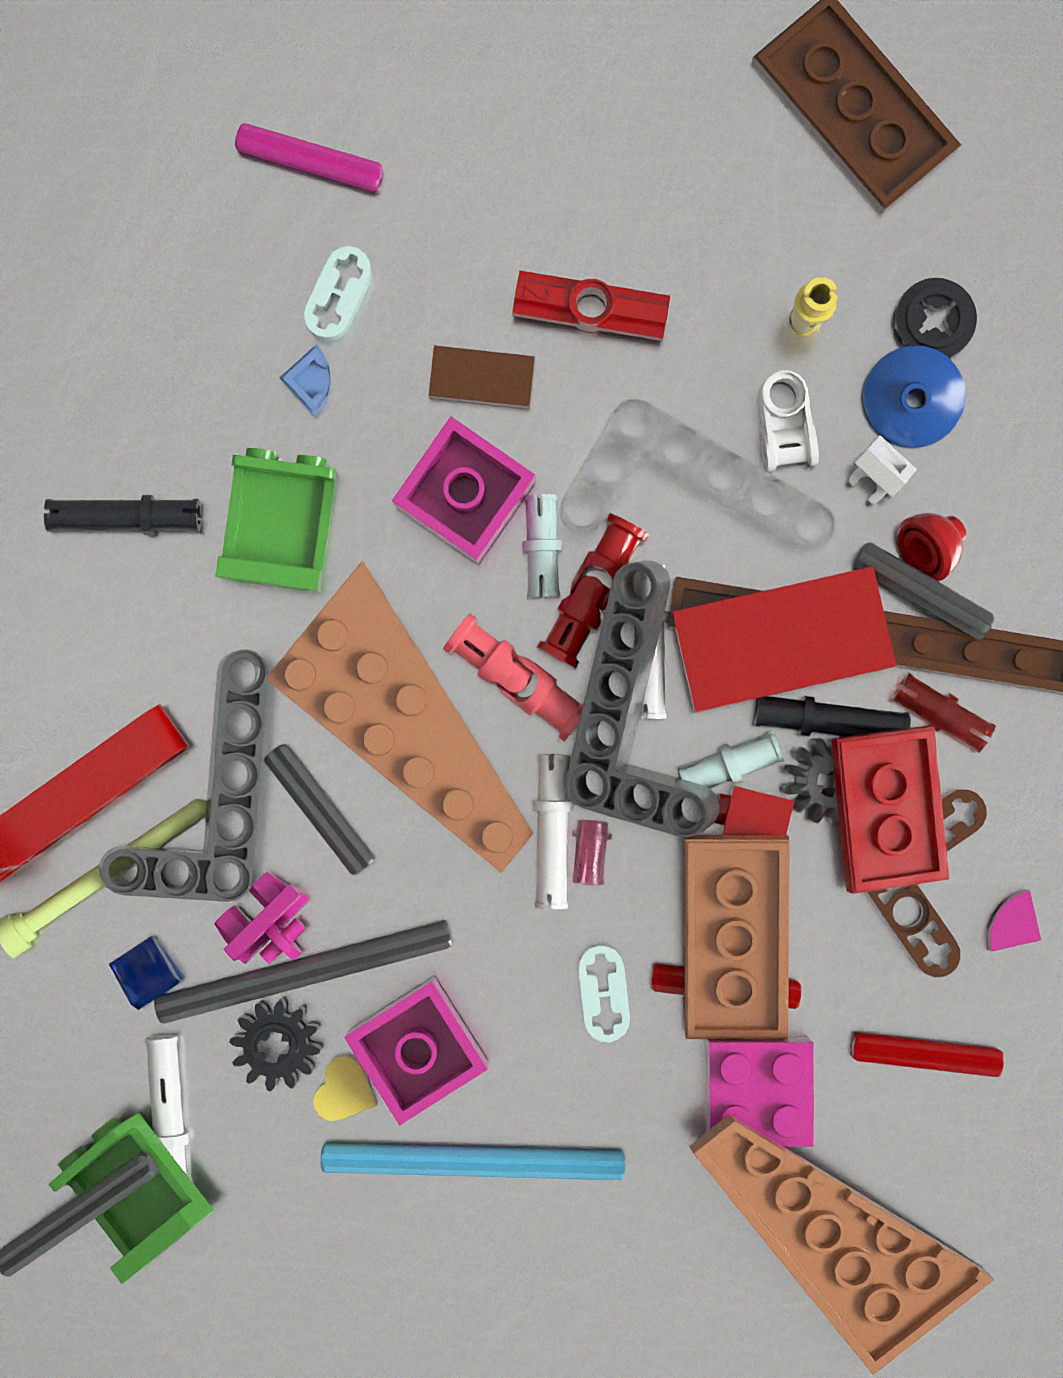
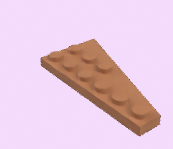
M361 561L268 674V681L502 873L534 833L366 565Z
M729 1114L689 1146L700 1163L873 1375L994 1281L993 1277L985 1269L732 1114Z

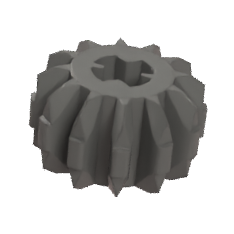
M814 738L811 743L812 754L803 747H797L794 750L796 758L801 762L799 767L791 764L784 766L783 771L789 775L796 776V782L784 785L783 792L788 795L800 793L794 800L793 810L801 813L809 808L808 820L810 822L818 824L826 815L830 823L838 824L839 813L836 784H834L833 788H824L823 785L817 784L820 773L835 777L832 744L830 743L827 748L822 738Z

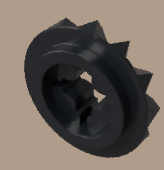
M928 278L915 283L903 294L896 306L895 328L904 346H926L950 357L960 352L970 342L976 329L977 312L971 296L962 286L945 278ZM948 305L952 307L943 320V324L947 328L945 331L941 332L937 327L932 328L930 331L926 330L924 333L919 331L927 319V315L923 311L925 308L929 307L930 310L936 312L941 308H946Z

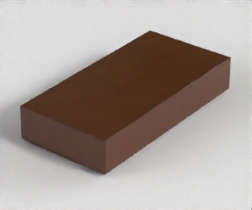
M434 345L428 396L433 399L530 409L535 356Z

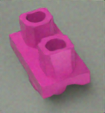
M266 872L249 890L264 907L252 921L239 907L234 905L227 909L214 923L228 944L223 950L233 961L239 959L242 963L246 964L270 939L272 941L259 953L268 964L281 952H284L292 960H295L302 953L294 940L306 929L303 923L295 917L283 930L282 928L311 899L300 888L290 884L287 885L275 875Z

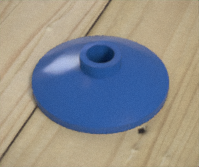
M920 345L897 348L879 359L868 374L863 392L864 409L871 425L886 440L904 447L927 446L948 435L960 420L966 399L962 375L953 361L936 349ZM915 388L922 389L925 393V401L919 407H911L907 403V394Z

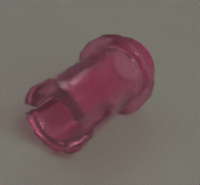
M578 820L577 830H572V836L577 837L572 882L584 885H604L607 840H612V833L608 832V823Z

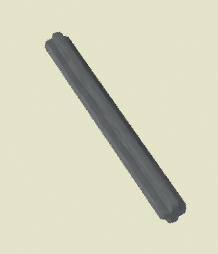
M440 921L164 994L154 999V1008L159 1022L165 1024L448 949L452 945V938L447 923Z

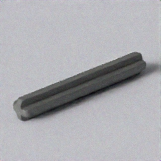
M146 1151L140 1152L0 1249V1273L3 1276L11 1277L153 1179L159 1173V1166L153 1160L151 1154Z

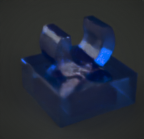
M152 936L109 964L128 1001L137 1010H140L181 982L161 945Z

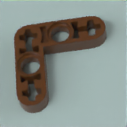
M955 789L941 797L944 819L954 813L955 808L952 802L955 799H958L961 803L971 801L974 805V809L969 812L972 821L968 825L958 820L945 828L952 833V837L946 840L947 851L977 832L985 822L987 807L984 800L976 792L968 789ZM918 884L893 891L883 903L878 895L887 892V889L865 892L914 965L921 972L932 977H944L951 974L957 968L960 961L958 943ZM904 897L914 898L921 907L919 920L910 926L899 925L893 916L895 903ZM930 921L936 927L926 932L932 942L939 946L946 943L948 946V950L943 954L946 962L942 966L934 962L925 964L923 958L929 954V951L923 941L917 938L911 945L907 939L908 936L923 931Z

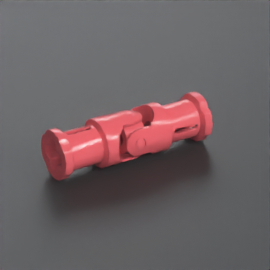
M469 613L449 638L443 650L447 653L455 652L478 669L477 676L485 682H497L496 686L505 697L527 714H537L559 731L558 737L565 742L580 722L584 702L580 704L556 685L557 679L531 659L520 655L517 656L514 646L505 639L499 642L475 624L476 617ZM535 673L538 678V685L534 693L528 697L518 696L517 694L530 683L532 674Z

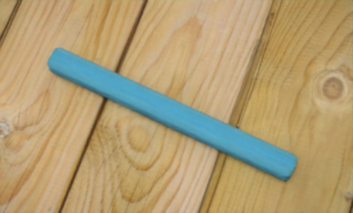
M326 1143L321 1149L320 1160L321 1169L325 1173L622 1180L625 1175L624 1153L621 1151Z

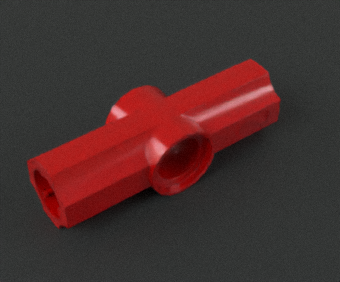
M519 270L512 316L576 326L585 332H597L600 330L663 341L670 295L610 286L598 279H585L581 281ZM587 294L597 295L604 301L605 311L597 317L584 316L577 308L578 300Z

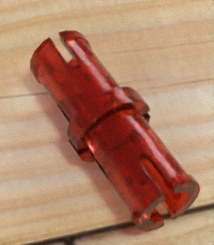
M909 672L904 676L900 684L915 692L917 697L914 698L897 688L891 698L893 702L901 704L930 721L928 726H934L936 732L943 729L972 747L977 753L983 750L988 742L970 732V729L973 727L991 738L996 728L994 723H989L957 704L959 698L951 693L944 696L915 678Z

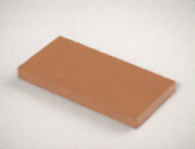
M695 835L685 837V1039L788 1040L789 835Z

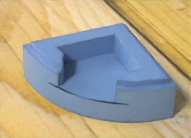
M316 344L279 377L282 383L313 417L325 405L331 386L328 362L322 350Z

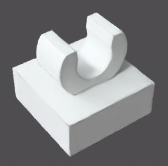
M879 435L856 460L855 464L858 468L851 474L849 483L854 486L862 477H870L876 482L877 489L868 501L871 504H875L886 493L893 497L907 483L917 469Z

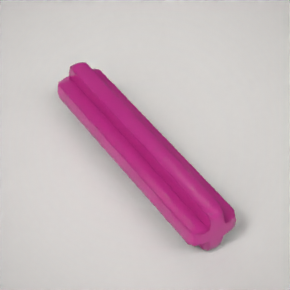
M241 124L235 137L236 150L241 153L369 191L377 189L382 177L383 168L379 162L251 124Z

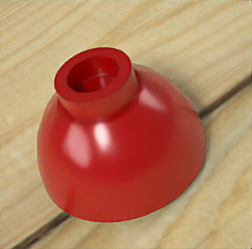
M921 513L906 518L901 522L898 529V545L906 563L937 581L944 580L954 571L962 555L963 542L967 538L965 526L958 518L954 516L944 517L935 513Z

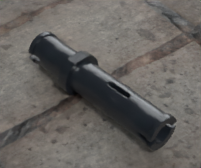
M142 495L141 500L46 499L44 509L49 510V513H44V525L47 532L61 530H141L143 535H154L156 530L200 531L201 521L197 520V517H201V503L198 498H193V500H155L153 495Z
M764 696L756 698L753 722L756 727L767 726L798 730L799 736L810 737L811 732L854 736L910 728L911 716L910 712L900 713L815 702V697L803 696L802 700Z

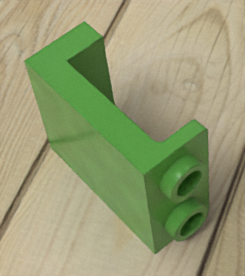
M247 448L246 456L233 455L231 465L234 467L223 552L222 556H218L215 577L226 581L321 593L338 477L337 471L334 468L326 467V458L317 456L297 455L296 463L276 460L277 452L259 448Z
M140 1113L135 1114L123 1123H120L117 1117H114L91 1135L96 1144L88 1151L81 1145L57 1164L62 1173L48 1184L54 1192L68 1185L78 1196L140 1152L146 1151L151 1154L153 1160L159 1166L158 1175L95 1218L123 1255L120 1260L110 1267L121 1284L149 1265L214 1211Z

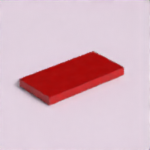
M874 566L672 612L694 712L896 667Z

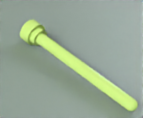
M202 799L191 801L126 846L160 848L206 816L207 803ZM128 856L116 858L109 868L111 880L135 865V860ZM99 864L25 915L19 912L14 916L8 913L0 919V944L4 950L15 959L32 947L30 941L37 937L36 931L104 886L99 876Z

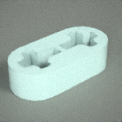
M346 246L333 251L328 257L308 299L304 311L305 323L311 334L319 340L334 341L345 335L370 285L372 278L371 264L366 254L360 249ZM351 259L357 260V269L362 273V276L359 279L351 277L343 291L337 289L341 281V274L336 269V266L339 263L347 265ZM334 296L339 299L335 313L341 321L338 325L329 323L325 330L320 329V321L314 314L317 309L326 311Z
M604 944L593 945L582 953L578 964L583 1019L586 1030L592 1038L600 1042L610 1043L619 1040L629 1028L630 1013L625 968L622 957L616 949ZM599 953L605 955L607 962H615L616 969L607 973L608 989L603 990L598 989L596 975L586 971V966L595 962V955ZM609 996L612 1012L621 1013V1021L613 1023V1031L603 1032L601 1024L592 1023V1016H597L601 1012L599 997Z

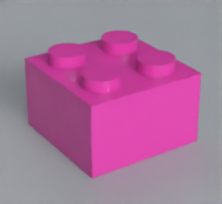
M450 416L396 493L392 503L397 509L478 564L536 482V475Z
M432 977L358 1024L344 1036V1039L399 1126L488 1070L489 1062L435 977Z
M788 1036V1040L706 1039V1132L729 1114H732L784 1147H814L813 1041L808 1036Z

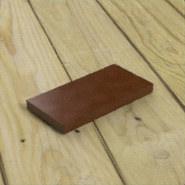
M819 0L752 58L755 66L881 213L890 208L961 146V143L838 0Z

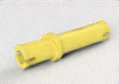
M817 277L799 289L795 297L794 308L789 315V320L792 321L790 328L795 334L799 336L813 335L818 331L822 322H826L832 317L838 299V294L835 295L837 287L832 280L826 277Z

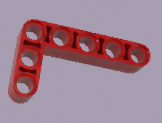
M161 704L143 713L0 815V882L190 747Z

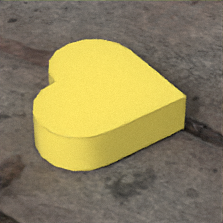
M350 1055L337 1056L329 1063L325 1071V1083L318 1088L313 1100L314 1109L317 1114L324 1120L332 1122L368 1110L378 1104L365 1070L358 1059Z

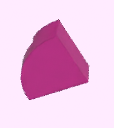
M1030 890L1020 891L1012 895L996 912L988 929L987 941L989 951L992 952L1041 941Z

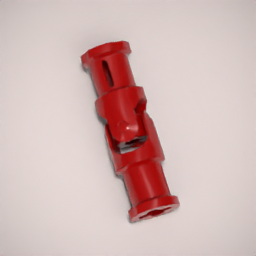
M609 513L606 518V522L609 525L595 551H588L571 584L570 595L560 602L557 608L560 615L545 641L540 640L536 646L539 650L574 669L579 664L576 657L590 631H597L602 622L599 610L600 608L602 611L606 609L611 589L602 584L601 580L597 577L587 576L586 573L599 571L608 575L613 581L616 572L622 566L628 564L639 542H645L649 536L647 532L612 513Z

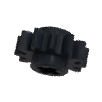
M281 998L275 1004L273 1013L268 1012V1008L264 1003L258 1002L255 1005V1015L258 1018L256 1021L249 1016H240L237 1021L240 1027L246 1030V1034L235 1035L229 1041L231 1045L242 1047L244 1053H241L232 1062L233 1066L239 1067L249 1064L252 1069L247 1075L246 1082L248 1084L253 1083L260 1075L266 1077L265 1085L268 1092L275 1088L280 1077H283L285 1084L289 1088H294L297 1085V1076L294 1072L296 1069L306 1075H310L314 1070L311 1062L305 1059L306 1055L313 1056L322 1051V1047L319 1044L308 1042V1037L318 1030V1024L313 1023L303 1026L300 1020L304 1017L305 1008L302 1006L296 1009L292 1015L286 1014V1002ZM274 1032L282 1034L281 1042L289 1043V1048L284 1049L278 1057L271 1056V1048H264L263 1041L269 1040Z

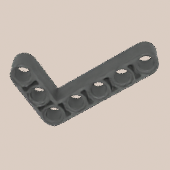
M649 560L633 562L622 566L616 572L612 581L566 777V792L569 799L583 809L675 836L692 837L716 822L720 814V803L716 794L704 785L629 764L670 591V577L668 571L661 564ZM638 571L644 572L651 582V590L646 598L638 596L632 586L633 577ZM626 621L633 623L639 632V641L634 648L627 646L621 638V628ZM613 671L622 674L626 679L627 691L624 697L615 695L610 689L609 678ZM601 721L609 723L614 729L615 742L613 746L603 744L598 737L597 731ZM589 770L598 773L603 780L604 789L601 795L592 793L587 787L586 776ZM636 784L643 785L650 791L652 796L650 809H644L636 803L634 799ZM684 798L692 799L699 805L701 809L699 823H692L683 815L682 803Z
M248 649L233 651L224 656L217 669L203 851L132 846L114 847L103 855L98 867L102 882L113 893L126 896L229 902L240 899L250 889L253 875L268 682L267 664L257 652ZM238 658L247 659L255 668V678L245 688L235 685L229 675L231 664ZM235 709L244 710L251 718L250 731L246 736L238 739L229 735L225 727L226 717ZM238 760L245 765L248 776L243 786L231 790L222 782L221 772L226 763ZM227 812H237L243 820V830L237 838L224 840L220 837L217 830L218 820ZM128 856L133 858L137 864L135 878L127 884L120 885L114 883L109 877L110 864L118 857ZM177 859L184 861L189 872L185 883L175 888L165 886L161 878V872L165 864ZM224 863L236 865L240 876L236 886L228 891L218 890L213 882L214 871Z

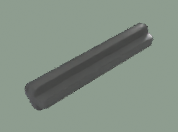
M867 542L856 556L854 566L857 569L874 566L878 582L976 640H982L990 631L995 619L993 613L874 543Z
M282 744L269 752L264 758L265 764L349 873L357 875L371 865L373 862L371 853L290 748Z

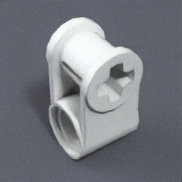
M781 370L773 373L762 383L758 391L761 444L766 471L773 472L779 465L808 462L810 466L818 465L817 435L811 417L806 383L799 374L792 371ZM784 382L794 389L796 395L795 403L791 408L780 409L771 402L769 394L772 384ZM800 444L798 447L779 448L781 445Z

